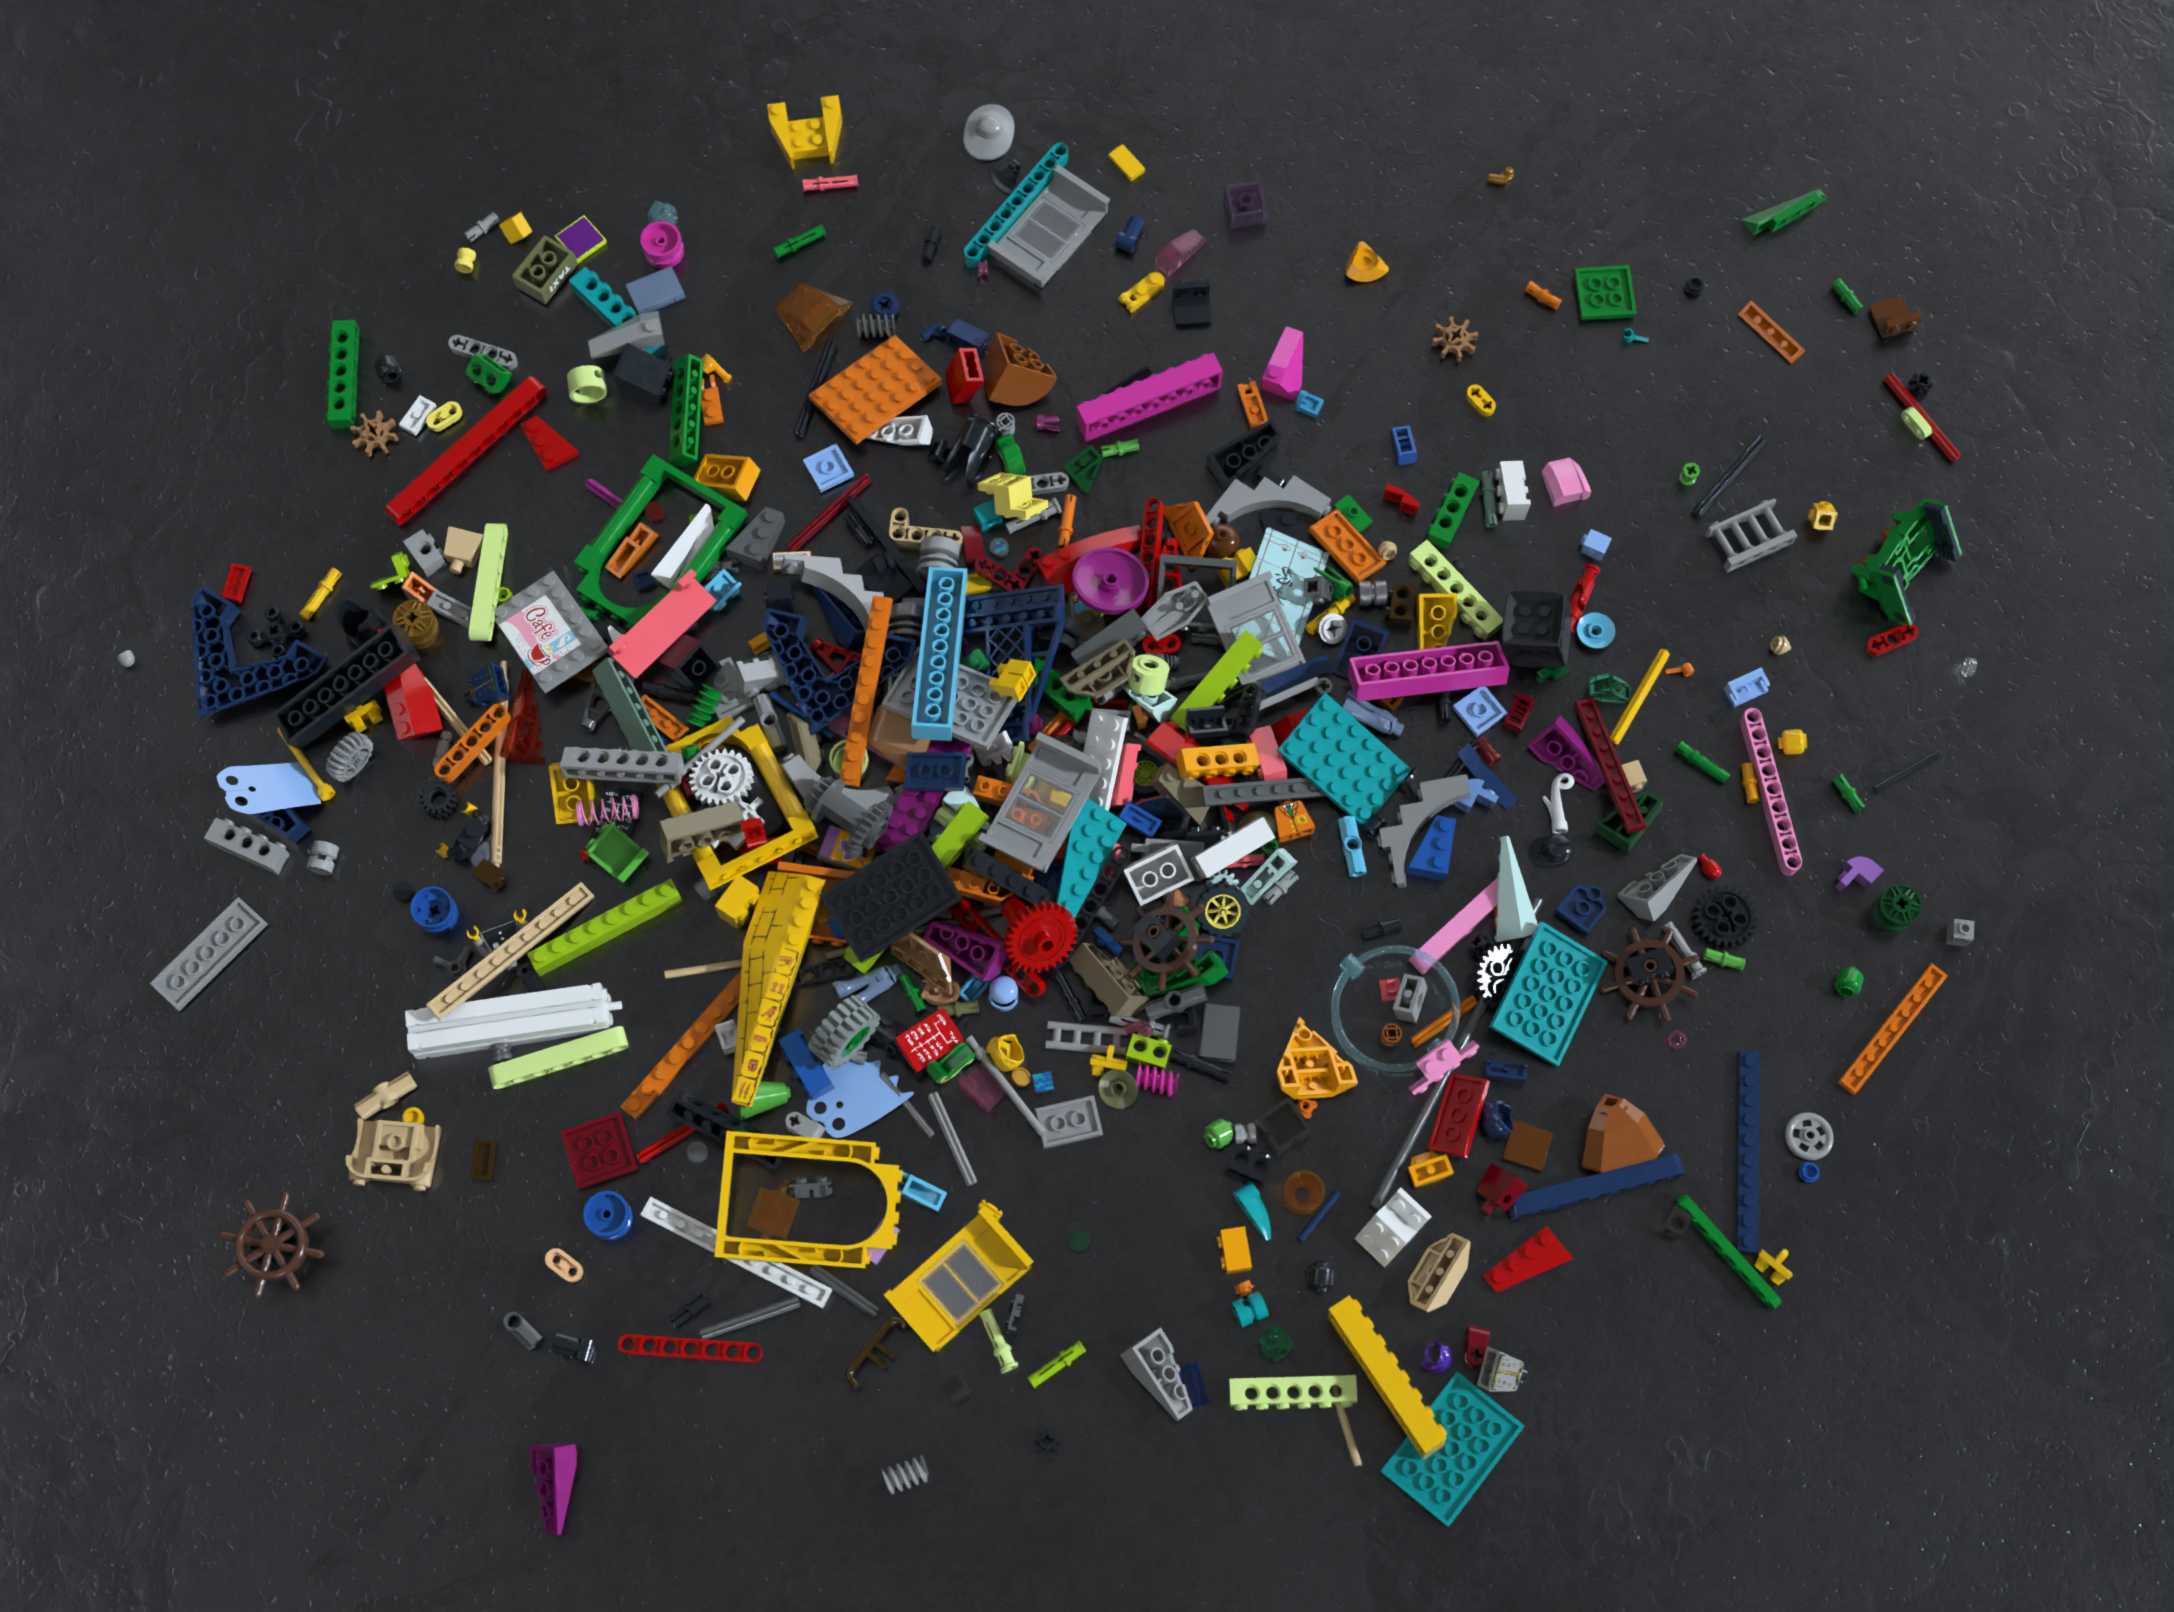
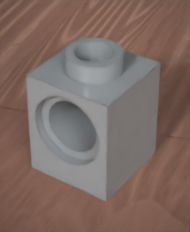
M1954 918L1947 925L1946 944L1966 947L1974 940V921Z

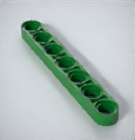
M1681 1194L1675 1200L1678 1208L1764 1304L1771 1310H1775L1782 1303L1779 1296L1686 1194Z

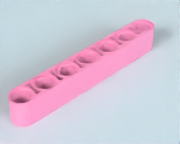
M1497 878L1410 957L1408 961L1422 975L1492 913L1495 907H1498V904H1496Z

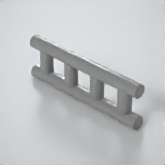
M1048 1021L1047 1029H1053L1052 1041H1046V1049L1107 1054L1109 1046L1100 1045L1101 1034L1113 1035V1045L1115 1046L1114 1054L1126 1055V1047L1120 1046L1121 1035L1127 1036L1128 1028ZM1061 1030L1073 1031L1072 1043L1060 1042ZM1081 1032L1093 1033V1043L1081 1044Z

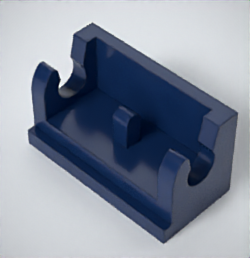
M957 318L947 331L946 344L956 349L976 348L978 357H980L987 346L985 342L988 340L989 334Z
M1485 1059L1483 1079L1524 1085L1527 1081L1526 1069L1528 1064Z

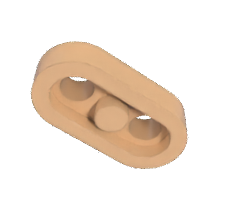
M554 1248L547 1252L545 1256L546 1265L563 1279L574 1283L582 1278V1266L564 1251ZM555 1257H560L559 1263H554ZM576 1269V1274L571 1276L569 1274L570 1270Z

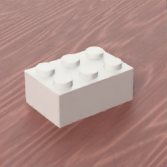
M1175 842L1123 868V872L1140 906L1194 880L1178 844Z

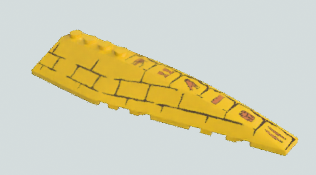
M768 871L743 943L732 1103L752 1108L822 901L819 895L825 892L826 880L804 874Z

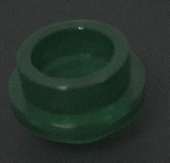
M1078 1230L1071 1234L1069 1243L1075 1251H1084L1090 1244V1238L1086 1232Z

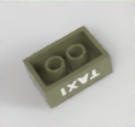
M544 235L514 272L512 278L518 289L546 305L578 265L574 252Z

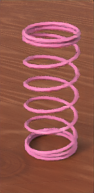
M631 795L632 818L629 816L625 798L622 796L621 819L617 814L614 798L612 797L610 821L607 817L602 798L600 822L597 820L592 800H590L591 816L589 823L585 818L582 802L577 801L576 816L579 826L584 825V820L587 825H590L593 815L596 822L600 824L603 819V811L609 823L613 820L614 811L617 819L622 821L624 807L630 820L633 818L638 819L639 807L636 795Z

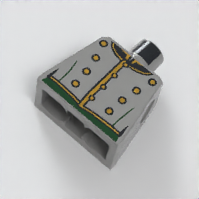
M1487 1346L1477 1386L1488 1391H1516L1519 1382L1527 1380L1528 1372L1523 1369L1524 1364L1522 1361Z

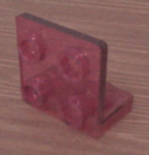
M983 1062L967 1077L963 1075L958 1080V1086L987 1114L1007 1094ZM1000 1071L1013 1088L1015 1084L1004 1072Z

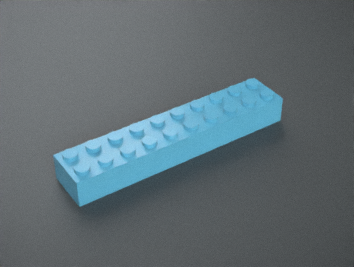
M929 566L911 723L912 739L952 741L968 584L967 569Z

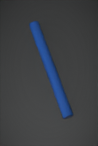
M775 690L771 691L769 695L771 698L806 721L799 707ZM827 727L819 730L820 733L830 740L835 736V733Z

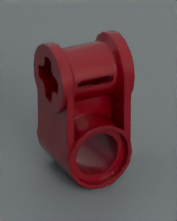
M1468 1325L1464 1362L1468 1367L1477 1368L1483 1363L1489 1342L1490 1329ZM1473 1353H1476V1357L1479 1358L1477 1361H1474V1357L1471 1356Z

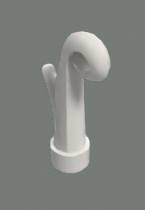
M1562 773L1553 780L1551 802L1546 796L1542 797L1551 815L1553 834H1565L1568 832L1560 795V789H1569L1574 785V778L1568 773ZM1563 780H1568V783L1563 784L1561 782Z

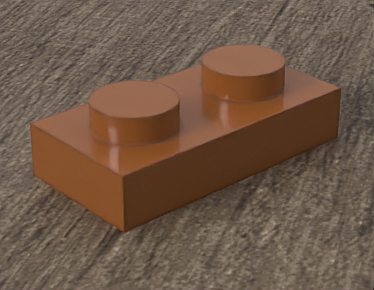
M1140 705L1133 706L1134 725L1137 732L1144 736L1146 735V728H1148L1147 714L1145 710L1141 711Z

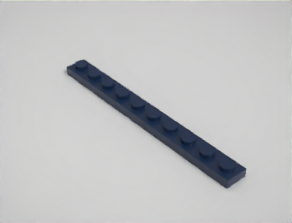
M1739 1051L1736 1250L1739 1253L1758 1254L1760 1053Z

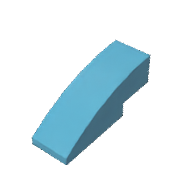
M904 1172L902 1174V1183L898 1182L897 1191H901L902 1197L937 1212L947 1192Z

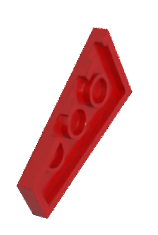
M1546 1226L1486 1273L1483 1278L1493 1291L1498 1293L1571 1261L1573 1257Z

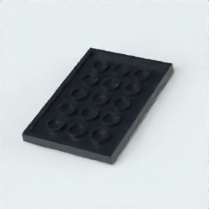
M922 831L819 895L860 963H864L964 899Z

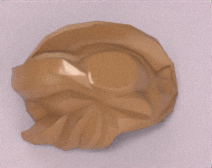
M928 979L923 980L926 985L920 997L932 1005L952 1004L960 996L959 984L952 980L953 993L950 995Z

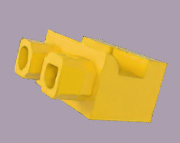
M1010 659L1007 664L1000 663L997 668V673L1000 677L991 678L989 686L992 691L999 693L1000 698L1007 695L1011 696L1014 701L1020 702L1035 678L1036 673L1030 661Z

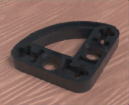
M1256 683L1243 684L1225 693V698L1219 704L1216 702L1213 705H1224L1226 709L1233 702L1241 698L1238 716L1225 718L1227 726L1232 724V728L1228 731V736L1208 737L1209 739L1247 737L1253 734L1263 695L1262 689ZM1253 706L1251 712L1245 713L1248 707Z

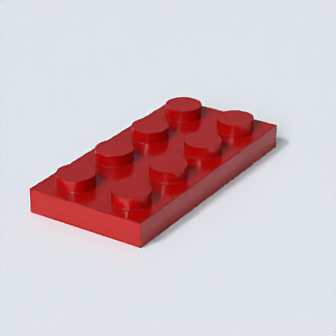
M1450 1073L1427 1147L1430 1151L1467 1158L1490 1084L1487 1079Z

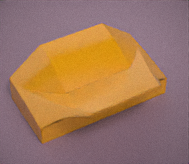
M1433 1151L1411 1157V1165L1408 1167L1414 1188L1437 1182L1454 1174L1447 1154L1439 1155Z

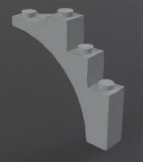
M1467 774L1421 782V789H1417L1419 801L1423 800V802L1401 805L1400 812H1397L1399 824L1403 823V825L1379 829L1380 835H1377L1378 845L1383 848L1384 852L1391 851L1388 853L1389 863L1394 866L1391 876L1393 883H1396L1398 888L1406 887L1405 871L1407 857L1420 829L1443 808L1458 801L1471 798Z

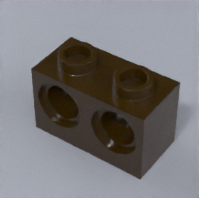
M1394 583L1393 588L1388 590L1387 600L1390 601V607L1387 606L1385 618H1388V625L1411 627L1417 586ZM1398 594H1402V595H1404L1406 598L1401 599V598H1399L1397 595H1398ZM1395 612H1401L1403 616H1398Z

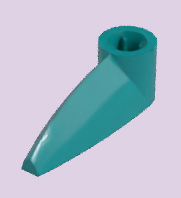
M1249 1181L1233 1192V1197L1267 1242L1271 1239L1269 1217L1260 1198L1259 1191Z

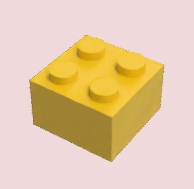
M742 876L735 878L715 905L719 917L738 930L741 926H745L750 919L749 915L755 910L760 897L758 886Z

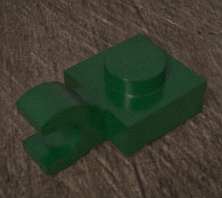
M1566 663L1564 667L1541 669L1535 677L1539 683L1549 677L1555 681L1569 674L1571 669Z

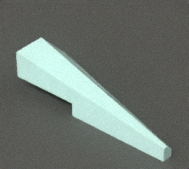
M1509 836L1499 837L1501 850L1498 856L1500 871L1497 877L1496 904H1498V914L1495 920L1497 924L1495 942L1532 935L1538 926Z

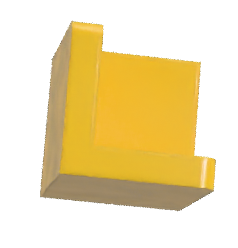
M521 212L509 217L499 225L510 244L523 239L532 232Z

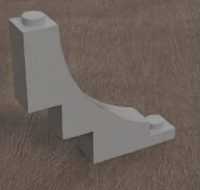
M1295 475L1284 489L1266 477L1263 478L1255 490L1235 479L1207 514L1206 518L1210 526L1218 524L1220 519L1225 523H1229L1235 518L1252 511L1282 508L1304 513L1319 521L1323 516L1325 517L1329 514L1331 499Z
M784 554L781 573L800 574L801 582L819 587L839 598L857 615L866 633L873 595L884 597L883 592L864 591L862 575L843 574L840 558Z
M790 753L783 758L784 762L780 765L804 802L808 792L821 776L805 763L800 754L794 755ZM904 783L896 787L894 793L889 786L874 789H850L844 787L842 793L866 810L873 804L881 803L884 800L894 806L904 790Z

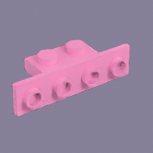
M1446 1039L1415 1062L1425 1076L1411 1085L1409 1090L1413 1095L1423 1093L1430 1083L1442 1079L1444 1073L1449 1069L1457 1068L1460 1065V1061L1464 1058L1472 1057L1477 1052L1476 1049L1479 1048V1045L1472 1040L1457 1051L1451 1041Z

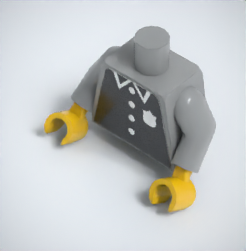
M522 909L524 916L519 917L515 910L514 921L481 932V936H478V928L473 926L476 933L471 935L466 930L467 936L473 939L478 952L486 958L528 924L525 920L527 912L525 909ZM516 960L507 970H516L519 965L518 961Z

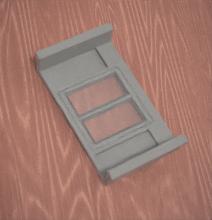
M1057 165L1054 169V179L998 243L990 241L987 245L990 249V254L1042 288L1106 215L1110 198L1060 165Z
M1271 571L1207 597L1208 602L1205 603L1226 652L1245 630L1263 644V653L1257 660L1253 658L1249 663L1251 667L1244 675L1240 673L1237 677L1241 685L1256 683L1262 689L1263 695L1259 710L1320 684L1318 678L1315 677L1267 698L1263 689L1262 681L1306 663L1270 579L1273 578Z
M1038 732L1035 738L1036 747L987 833H981L978 841L1033 869L1046 873L1101 774L1100 766L1102 761Z

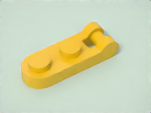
M1158 272L1150 273L1130 290L1122 293L1118 300L1125 304L1131 313L1163 289L1165 282L1163 275Z

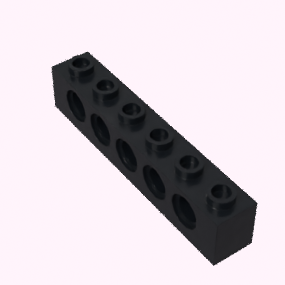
M681 1089L673 1097L666 1112V1115L724 1145L727 1131L767 1134ZM744 1154L773 1170L777 1169L783 1158L782 1156Z

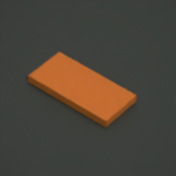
M1338 509L1308 529L1356 584L1386 564V561Z

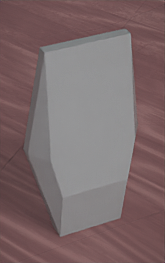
M1194 581L1165 593L1141 619L1155 640L1158 641L1188 625L1208 601V596L1199 584Z

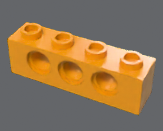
M1255 743L1181 749L1176 755L1180 778H1188L1189 780L1202 776L1213 778L1217 775L1229 777L1238 773L1249 775L1254 773L1260 765Z

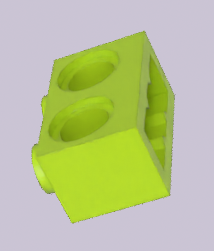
M1133 1033L1126 1054V1060L1139 1065L1141 1063L1142 1066L1149 1065V1068L1152 1069L1157 1067V1070L1161 1071L1162 1068L1165 1069L1172 1045L1168 1044L1169 1042L1164 1039H1151L1145 1033ZM1142 1044L1145 1050L1138 1052L1134 1049V1046ZM1161 1050L1164 1052V1056L1157 1058L1153 1052Z

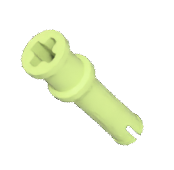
M992 1309L981 1312L979 1315L995 1349L993 1354L998 1358L1002 1367L1000 1369L1001 1373L1018 1367V1363L1014 1361L1010 1352L1011 1346L1006 1344Z

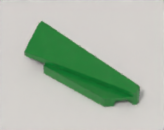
M1817 189L1742 219V222L1753 236L1767 227L1771 232H1774L1823 203L1828 198L1820 189Z

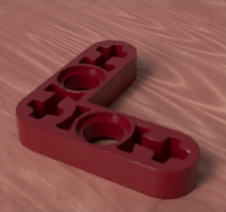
M1036 547L1030 548L1013 574L987 557H979L975 561L973 568L976 574L1004 592L1022 590L1037 569V559H1034L1031 565L1028 563L1031 555L1035 553L1037 555L1036 558L1039 559L1043 557V553ZM985 563V568L981 570L979 568L980 564ZM991 567L994 568L990 575H988V572L991 569ZM1022 567L1027 568L1029 575L1022 576L1019 569ZM994 573H1002L1004 579L997 581L994 578ZM1007 577H1008V578H1009V581H1008V583H1007L1006 586H1005L1004 583L1006 582ZM1018 584L1015 590L1011 589L1012 585Z

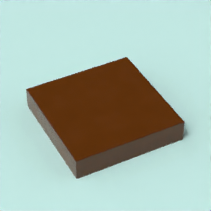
M1514 1120V1130L1509 1133L1502 1160L1541 1173L1553 1133Z

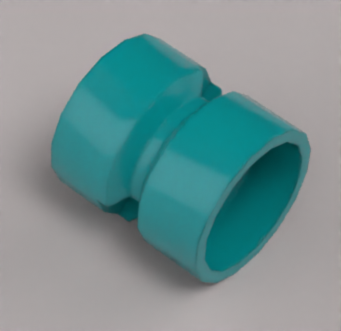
M1259 1291L1248 1295L1246 1300L1240 1298L1231 1302L1234 1314L1241 1327L1252 1324L1253 1319L1259 1321L1269 1316Z

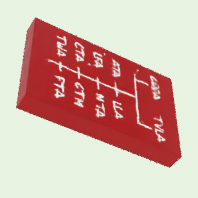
M944 1007L893 1039L915 1073L925 1068L932 1060L936 1061L948 1053L959 1043L965 1042V1039Z

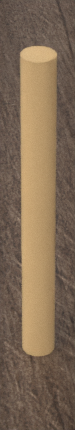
M742 959L664 971L665 979L742 967Z
M1333 1386L1330 1388L1333 1397L1340 1396L1338 1387ZM1336 1403L1335 1407L1354 1467L1362 1465L1345 1408L1340 1407V1403Z

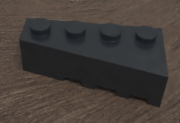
M1270 419L1208 453L1205 462L1224 492L1235 479L1238 480L1278 443L1281 433L1273 420Z

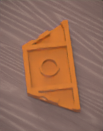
M1192 501L1185 504L1164 506V516L1168 520L1176 540L1179 541V546L1184 556L1203 557L1214 532L1199 503Z

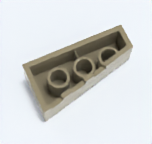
M737 801L660 821V846L667 864L674 861L673 857L680 854L683 857L691 854L690 850L699 846L703 849L710 846L716 839L722 841L743 832L741 822L745 821Z
M1081 943L1068 960L1073 965V970L1084 978L1085 984L1095 991L1096 997L1105 1003L1108 1011L1114 1016L1138 1017L1144 1010L1145 1003L1152 1000L1147 994L1145 996L1141 995L1137 991L1140 987L1134 982L1131 983L1123 977L1125 973L1120 968L1110 965L1112 961L1093 943Z

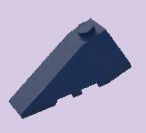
M814 586L813 588L832 630L843 648L846 650L863 649L866 633L857 615L839 598Z

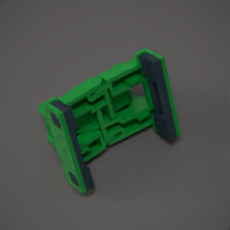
M1926 498L1911 512L1895 511L1892 514V519L1896 522L1897 526H1888L1881 533L1883 546L1878 555H1866L1860 561V564L1852 568V572L1856 575L1859 582L1860 593L1878 600L1881 609L1887 614L1889 620L1911 626L1916 619L1913 607L1909 605L1905 593L1909 581L1932 555L1935 557L1939 556L1940 558L1943 557V559L1947 558V560L1951 561L1954 560V562H1957L1962 556L1947 504ZM1910 544L1914 545L1910 550H1908Z

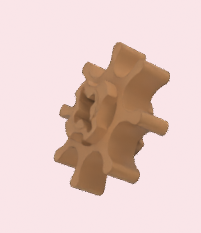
M1450 316L1448 320L1449 327L1444 328L1440 324H1436L1435 332L1440 333L1442 337L1433 338L1432 346L1442 345L1444 347L1441 358H1445L1447 353L1452 352L1456 354V360L1460 362L1462 358L1461 351L1466 350L1470 354H1474L1475 346L1470 345L1468 341L1477 340L1478 332L1468 333L1465 330L1469 325V320H1465L1463 325L1457 326L1453 322V317Z
M377 411L376 418L368 420L365 414L362 413L360 416L364 424L361 427H350L353 434H360L358 439L352 441L354 447L357 449L361 445H367L365 452L369 457L372 456V450L376 447L382 448L383 452L387 454L388 450L385 442L388 440L398 441L395 433H388L389 429L396 427L394 419H390L388 422H381L383 415L381 411ZM372 430L377 434V437L372 434Z

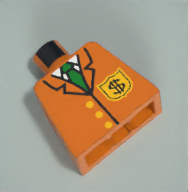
M1279 800L1280 806L1274 808L1273 812L1278 844L1314 833L1315 825L1301 801L1291 803V800Z

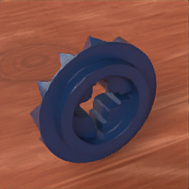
M879 293L870 302L871 313L875 316L879 314L882 319L884 314L890 318L891 314L897 315L899 301L891 293ZM886 304H888L889 309L885 308L884 310H882L881 305L885 306Z

